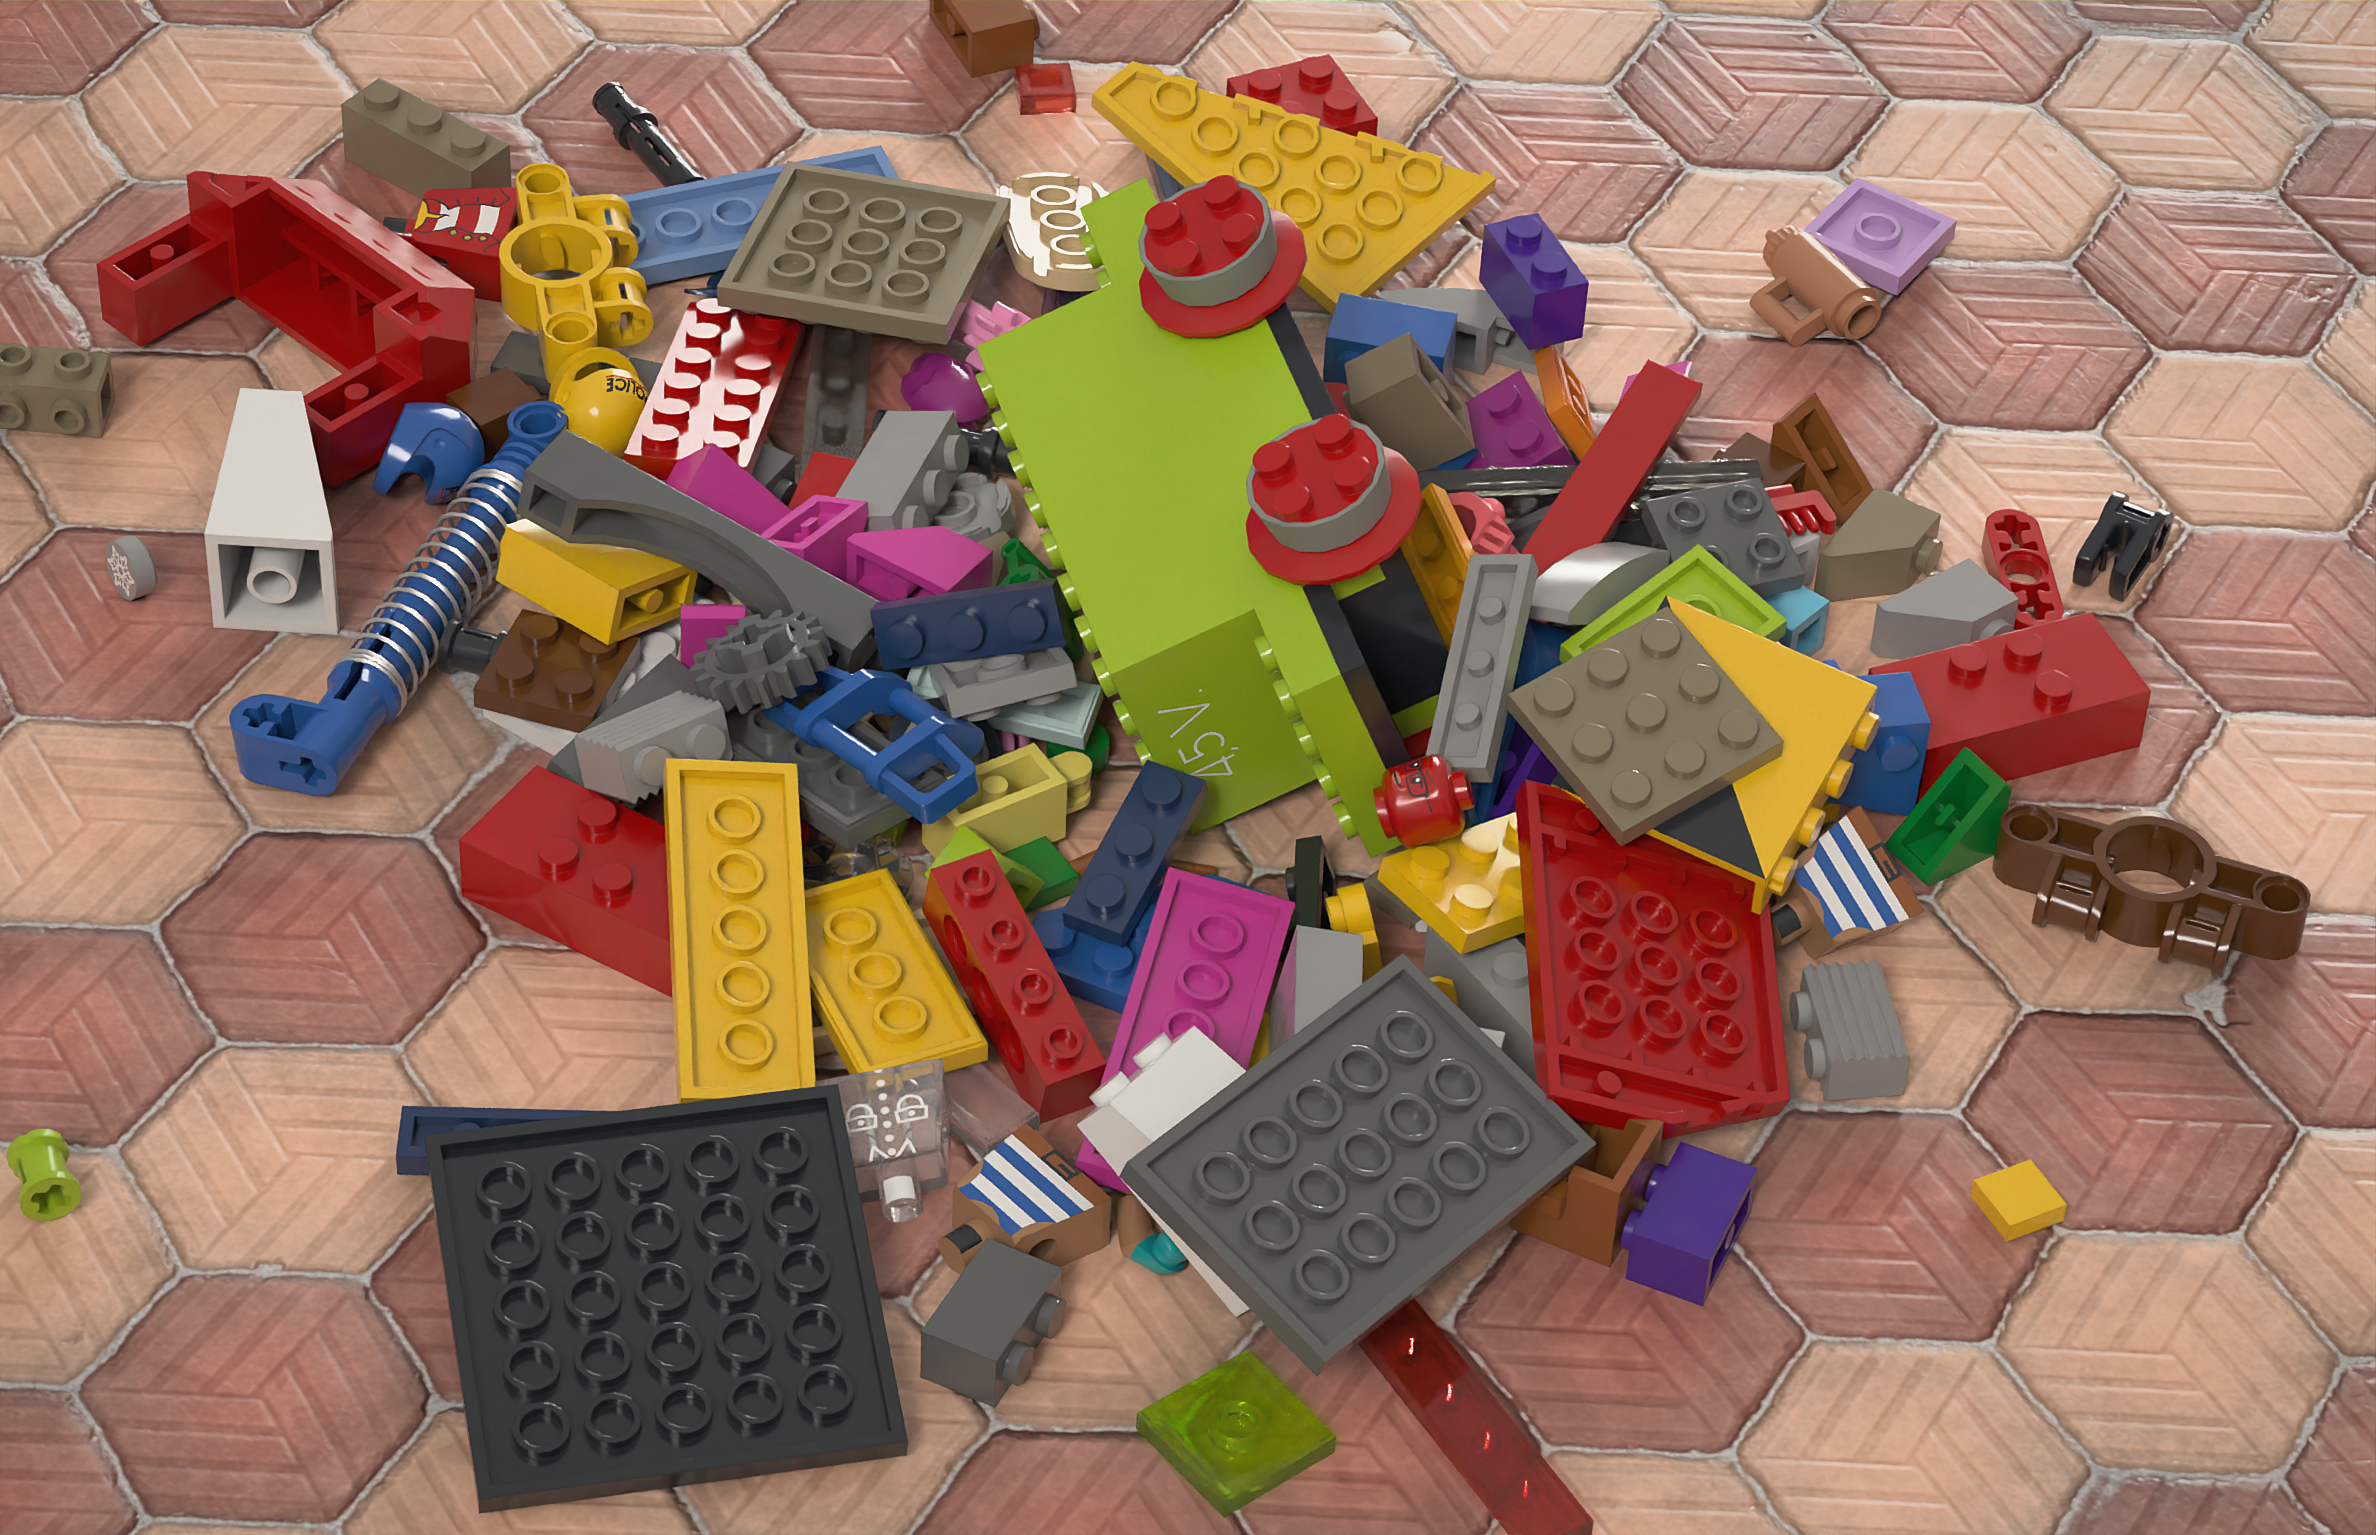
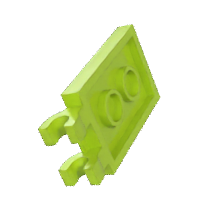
M1697 544L1560 645L1559 660L1565 663L1656 613L1666 595L1774 642L1785 636L1787 619L1702 546Z

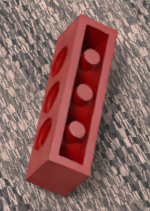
M991 848L930 869L922 912L1035 1125H1040L1094 1105L1089 1097L1100 1087L1107 1063Z

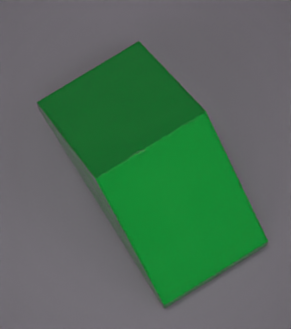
M1964 747L1884 845L1923 883L1932 886L1994 856L2001 815L2009 806L2012 787L1973 751Z

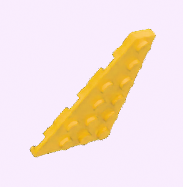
M1135 61L1129 63L1092 94L1091 107L1185 188L1211 180L1220 175H1230L1238 181L1256 187L1268 201L1269 208L1287 214L1302 231L1307 252V262L1298 286L1332 315L1334 314L1340 293L1362 297L1371 296L1493 192L1496 177L1487 170L1483 169L1481 175L1442 164V156L1429 152H1414L1407 149L1403 144L1361 131L1355 137L1320 126L1319 118L1303 113L1291 114L1280 106L1236 93L1234 99L1197 88L1198 81L1183 76H1168L1158 68Z

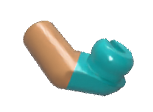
M1130 1194L1116 1201L1114 1210L1122 1254L1126 1258L1161 1276L1181 1271L1185 1267L1187 1258L1164 1230L1160 1234L1152 1230L1150 1213L1136 1196Z

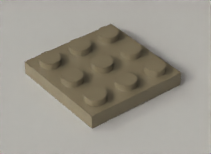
M1668 606L1512 691L1507 697V710L1620 846L1625 845L1782 755L1784 741Z

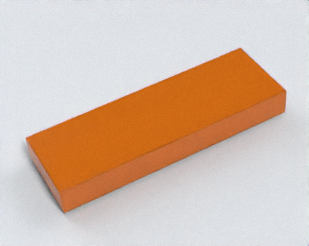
M1555 345L1546 346L1534 353L1533 356L1547 414L1581 461L1597 438L1585 388Z

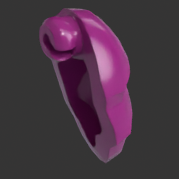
M926 352L914 359L909 372L903 376L900 391L903 399L911 407V411H954L958 427L978 430L975 420L982 418L990 411V407L975 375L977 373L970 364L957 361L948 354Z

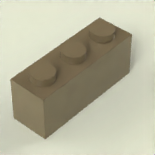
M378 78L341 104L345 159L421 200L424 192L430 189L512 187L510 145L382 78Z

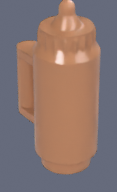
M1785 226L1777 231L1771 229L1766 232L1765 238L1767 242L1763 249V259L1771 269L1772 276L1775 279L1754 293L1750 299V306L1793 347L1801 346L1826 328L1837 336H1846L1848 339L1854 340L1865 336L1875 327L1881 316V306L1877 302L1875 291L1819 239L1796 226ZM1792 294L1811 313L1799 320L1780 301Z

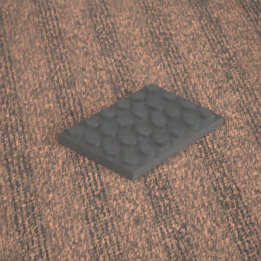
M1402 953L1127 1161L1119 1177L1318 1376L1571 1172L1574 1165L1578 1166L1587 1159L1597 1143L1552 1099H1546V1093Z

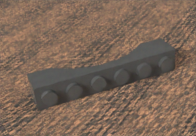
M565 428L526 469L516 514L568 543L612 545L637 549L670 559L706 576L733 594L753 614H760L763 620L768 619L775 610L779 609L782 610L784 617H788L797 610H803L806 618L815 615L820 625L823 626L832 650V655L827 657L829 665L850 674L859 671L878 648L870 610L880 601Z

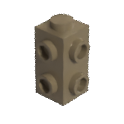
M0 343V429L102 438L115 402L110 353L26 346L18 343Z

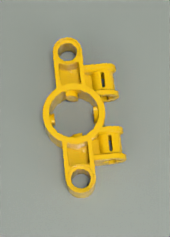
M535 163L522 168L516 176L518 227L506 235L499 250L501 299L506 314L514 322L537 332L545 377L551 384L559 367L575 352L587 347L616 348L639 344L647 339L652 332L654 321L651 310L644 303L647 296L644 277L638 271L626 268L637 258L639 250L636 236L629 229L632 222L629 204L623 198L612 194L572 197L569 176L558 165ZM605 210L610 212L611 225L606 224ZM549 270H571L582 274L565 280H543L532 276ZM619 284H624L626 299H621ZM621 314L626 315L627 330L622 328ZM599 362L589 364L580 369L575 376V381L598 371Z

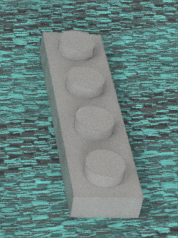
M1479 554L1470 556L1426 756L1431 754L1443 756L1449 762L1453 772L1465 769L1470 782H1493L1508 713L1507 697L1513 690L1539 570L1532 554Z

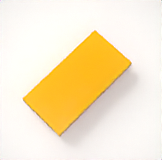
M887 867L804 890L811 1004L862 1097L988 1060V1043ZM882 1069L880 1073L874 1072V1070ZM884 1080L885 1084L879 1087L876 1085V1082Z

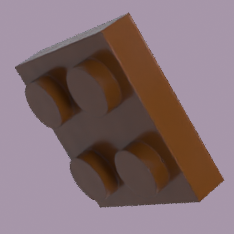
M522 609L473 688L474 707L580 733L615 701L625 681L641 657L640 638L630 636L618 642L615 641L613 644L606 645L562 618Z

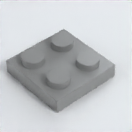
M1062 647L928 665L932 687L951 718L962 716V719L970 722L994 717L1000 713V706L1024 701L1026 705L1030 706L1048 704L1060 699L1063 696V690L1078 687L1073 663Z

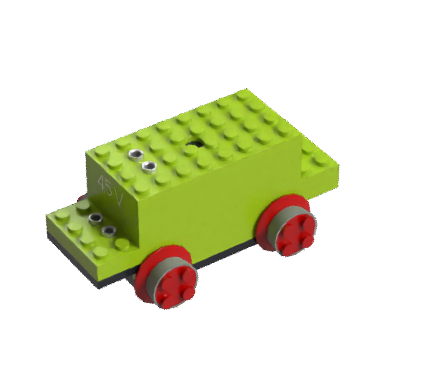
M1220 175L1211 180L1186 187L1161 203L1157 202L1147 178L1144 177L1079 207L1089 230L1078 236L1093 269L1102 265L1105 267V269L1094 273L1101 289L976 346L985 368L984 371L975 375L989 407L994 408L998 405L1001 407V410L991 414L992 419L1006 448L1011 447V449L1017 447L1016 450L1008 453L1007 456L1022 488H1032L1031 491L1023 495L1038 528L1050 529V531L1041 534L1040 537L1055 570L1063 568L1067 570L1066 573L1057 576L1063 594L1072 612L1083 609L1084 615L1075 618L1074 622L1089 654L1100 651L1102 657L1091 662L1100 685L1107 698L1119 693L1120 699H1117L1112 704L1127 737L1130 738L1139 733L1142 737L1133 743L1142 765L1144 766L1145 762L1150 760L1206 780L1208 795L1189 828L1192 836L1318 779L1328 801L1337 796H1340L1342 799L1332 804V808L1347 840L1359 835L1372 859L1402 845L1397 837L1388 839L1385 836L1377 814L1373 789L1382 786V776L1390 766L1426 756L1449 654L1400 547L1414 530L1423 503L1419 476L1399 452L1382 446L1380 439L1366 423L1361 424L1351 418L1343 400V392L1348 390V385L1341 382H1323L1285 301L1299 285L1307 262L1304 235L1290 217L1283 212L1269 208L1268 201L1256 187L1238 181L1230 175Z

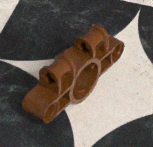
M2027 803L2013 805L2007 808L2001 815L1992 870L1996 878L2003 884L2038 895L2032 917V925L2042 928L2047 922L2084 933L2085 940L2094 943L2097 941L2100 931L2103 930L2113 938L2131 945L2160 948L2158 961L2168 963L2172 958L2209 968L2211 969L2212 976L2221 979L2225 973L2232 950L2263 959L2282 960L2295 955L2300 947L2311 898L2307 886L2299 879L2290 875L2215 855L2211 846L2199 833L2180 822L2157 816H2134L2107 825ZM2133 870L2157 872L2175 880L2184 889L2169 893L2143 891L2125 883L2116 874Z

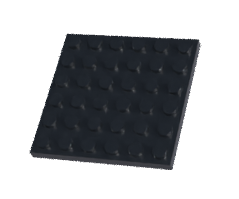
M838 1084L425 1135V1152L479 1514L907 1456L908 1439Z

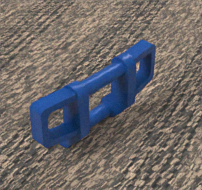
M829 666L827 670L814 672L817 679L814 685H799L796 687V697L790 699L783 696V703L764 709L767 719L792 732L796 737L812 747L823 746L865 775V781L869 786L888 796L924 824L935 823L979 790L976 767L970 759L977 755L983 747V731L968 720L951 718L913 693V687L910 682L893 672L861 669L854 674H850ZM823 689L828 691L806 706L802 711L791 705V703L810 690ZM870 712L891 716L899 713L917 725L879 753L845 731ZM940 760L955 774L928 793H921L908 784Z

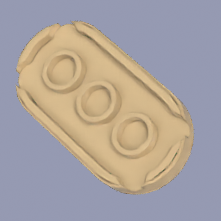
M1039 172L1019 176V178L1012 180V188H1007L1003 185L997 190L996 196L1011 198V218L1002 235L1014 267L1023 278L1039 286L1062 291H1094L1101 289L1094 273L1105 269V267L1102 265L1093 269L1078 236L1089 231L1079 207L1109 194L1102 186L1092 182V188L1089 189L1079 186L1080 178L1074 177L1071 174Z

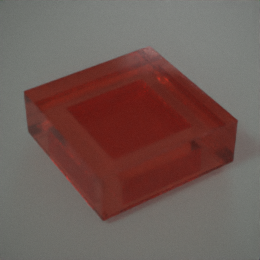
M1070 63L1014 66V85L1020 115L1076 113L1077 96Z

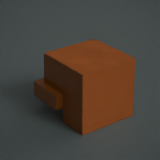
M1571 1118L1597 1143L1587 1159L1578 1166L1574 1165L1571 1172L1512 1218L1510 1229L1610 1268L1622 1249L1620 1247L1621 1237L1630 1213L1633 1209L1643 1212L1647 1205L1645 1194L1652 1172L1659 1162L1663 1121L1657 1119H1628L1624 1130H1619Z

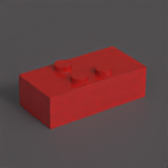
M2092 612L1869 668L1868 675L1910 672L1930 718L1931 727L1916 804L1920 802L1964 747L1973 751L2005 782L2139 747L2151 690Z
M536 765L459 839L462 896L672 998L665 825Z

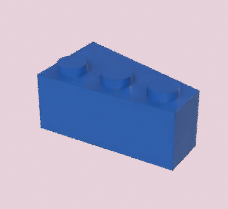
M1910 672L1854 676L1878 687L1873 713L1879 715L1881 721L1868 750L1865 752L1857 748L1849 762L1854 764L1853 771L1841 797L1835 799L1829 796L1826 802L1852 807L1861 805L1864 809L1908 816L1916 806L1931 727L1930 718Z

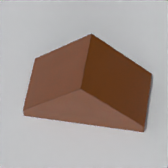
M1816 392L1807 395L1773 424L1771 444L1807 462L1803 492L1819 491L1836 515V525L1844 523L1874 489Z

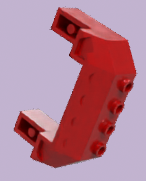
M194 171L186 175L189 214L96 264L102 320L139 347L225 299L234 296L342 373L303 396L320 477L322 481L333 489L382 460L393 430L406 403H442L447 405L446 394L475 381L478 358V317L475 308L474 288L319 180L252 175L239 176Z

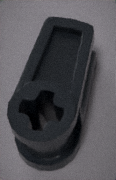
M2114 491L2106 502L2098 522L2077 554L2072 582L2082 587L2090 586L2099 572L2105 571L2109 558L2115 556L2108 594L2111 598L2124 602L2151 562H2155L2164 549L2173 524V512L2164 508H2159L2156 512L2129 502L2127 494Z

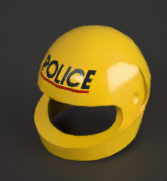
M587 347L569 356L555 374L549 392V401L559 404L564 408V411H560L568 417L569 431L618 458L624 457V452L649 397L632 363L619 352L605 347ZM603 362L618 368L598 370L583 379L575 381L577 372L592 363Z

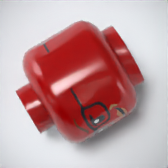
M1431 754L1390 766L1382 776V786L1373 789L1377 814L1385 836L1388 839L1397 837L1400 843L1409 849H1415L1419 846L1429 845L1460 835L1465 826L1464 810L1475 807L1472 787L1465 769L1453 772L1449 762L1439 754Z

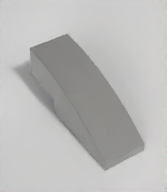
M1410 288L1382 291L1378 297L1379 300L1458 313L1453 367L1484 376L1493 362L1538 376L1533 354L1543 347L1528 350L1486 290ZM1564 342L1554 344L1562 354Z
M1622 542L1598 543L1577 550L1553 564L1536 579L1528 618L1567 625H1588L1669 566L1671 551Z

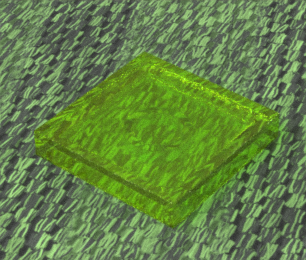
M1248 1349L1139 1411L1136 1417V1430L1223 1518L1335 1453L1336 1436Z

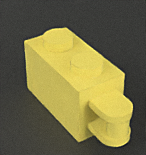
M1032 743L975 766L979 782L978 792L935 823H922V844L936 859L962 825L974 829L1000 854L1044 836L1051 843L1065 838L1066 815L1086 807L1090 802L1092 762L1088 756L1076 751L1064 752L1048 759L1038 746Z

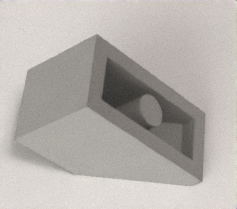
M1968 558L1877 604L1870 651L1877 657L1903 660L2013 632L2019 598Z

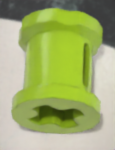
M35 1129L26 1135L19 1136L9 1145L6 1153L8 1165L14 1171V1175L20 1178L22 1185L18 1195L22 1213L28 1218L37 1221H53L63 1218L74 1211L82 1197L78 1179L67 1170L66 1163L69 1157L67 1143L62 1139L61 1134L54 1130Z

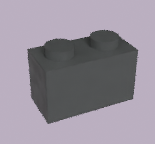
M987 1238L921 1330L920 1377L996 1408L1011 1384L1019 1386L1023 1383L1032 1366L1035 1349L1044 1337L1048 1339L1053 1338L1063 1322L1067 1302L1065 1299L1060 1298L1062 1268Z

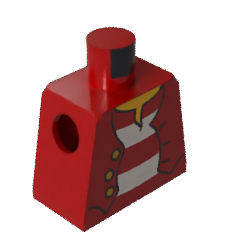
M515 187L430 189L423 194L417 219L384 218L383 225L473 287L475 298L502 302L499 250L506 235L518 227Z

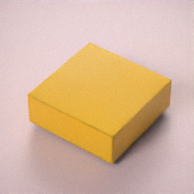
M2031 1159L1973 1180L1971 1198L2006 1242L2064 1221L2067 1204Z

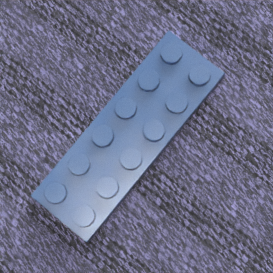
M881 145L797 161L804 164L899 179ZM785 164L619 196L630 206L632 222L629 229L636 236L639 247L637 258L626 268L638 271L644 277L646 285L667 283L675 279L727 269ZM605 210L606 224L611 225L610 212ZM571 271L573 277H578L582 275L580 273ZM619 284L620 290H625L624 284Z

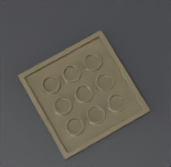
M787 161L717 285V306L739 309L747 314H768L797 319L805 324L821 323L850 328L863 334L879 333L908 338L921 344L937 343L947 345L1011 218V198Z

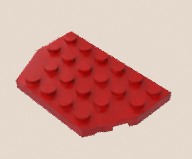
M1526 779L1515 794L1535 1078L1536 1084L1546 1093V1099H1552L1570 1118L1619 1130H1624L1628 1119H1657L1663 1121L1662 1140L1779 1115L1790 1101L1770 905L1768 901L1761 915L1751 911L1755 882L1645 833L1620 846L1594 813L1586 807V804L1561 788Z

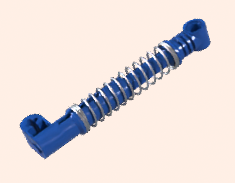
M534 401L525 403L510 413L507 420L508 439L490 464L487 463L478 467L468 477L458 491L457 499L451 501L447 507V513L441 515L436 522V528L428 533L425 543L421 544L416 550L415 558L408 561L404 567V573L398 575L393 582V588L385 593L383 603L375 607L372 612V619L365 621L361 627V634L356 635L352 639L350 649L344 651L332 667L331 673L327 677L328 691L318 704L279 695L260 694L240 701L232 709L229 715L240 773L247 780L261 785L312 796L332 794L380 726L391 723L395 717L399 716L406 706L407 700L417 690V685L422 683L427 676L428 669L432 668L438 660L439 643L448 622L452 618L466 620L471 613V608L475 607L480 600L481 593L486 591L492 583V578L497 575L501 555L499 540L500 538L502 539L505 533L506 525L525 519L516 514L525 471L565 428L568 429V417L560 411H564L562 406L551 401ZM463 502L466 505L467 511H465L462 505ZM458 505L461 513L452 512V510ZM452 517H461L460 521L455 526L452 521ZM446 519L451 528L441 527ZM442 532H451L445 541ZM435 534H437L440 542H431ZM431 547H441L434 556ZM424 549L427 550L430 558L420 557ZM490 553H497V560L490 563L488 555ZM424 561L430 563L428 564L426 569H423L420 562ZM416 564L418 570L410 572L412 566ZM479 568H487V575L480 577L478 573ZM405 579L403 586L399 587V584ZM469 583H477L476 590L469 592L467 585ZM392 594H394L395 597L393 598V600L391 602H388L389 598L392 596ZM466 597V605L463 606V598ZM383 609V614L380 616V618L377 617L379 612ZM372 624L373 628L370 630L369 633H366L367 629ZM359 640H362L360 646L358 648H355Z

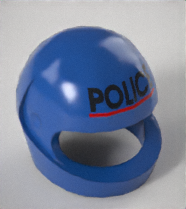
M406 403L388 442L371 489L384 497L401 475L414 473L420 476L425 483L424 503H442L456 499L458 491L471 473L484 464V442L478 428L458 408L442 403Z

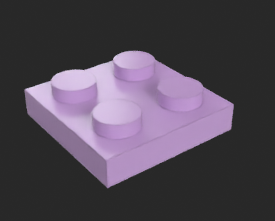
M1857 177L1803 231L1813 234L1863 281L1897 296L1954 239L1957 220Z

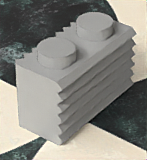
M681 690L580 732L574 738L584 787L595 793L636 804L638 798L646 800L649 793L657 795L659 789H663V769L666 758L731 761L733 757L725 713L719 700L713 702L711 698L707 700L704 696L698 698L696 694L692 696L689 692L683 694Z
M1873 959L1868 964L1860 960L1855 965L1848 961L1843 965L1835 962L1830 966L1822 963L1817 967H1814L1812 964L1804 967L1800 991L1792 992L1790 995V1018L1794 1031H1803V1034H1806L1804 1043L1806 1074L1809 1079H1818L1820 1081L1823 1101L1904 1095L1910 1056L1881 963Z

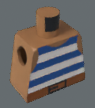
M1861 805L1829 825L1818 835L1810 848L1805 846L1794 856L1793 859L1797 860L1798 864L1788 889L1783 896L1775 893L1772 894L1776 905L1770 907L1774 948L1778 949L1798 938L1807 955L1817 959L1890 933L1925 911Z
M1024 1124L957 1181L953 1188L952 1227L954 1230L939 1239V1250L946 1264L958 1274L963 1273L987 1238L1061 1267L1109 1245L1112 1198L1028 1124Z

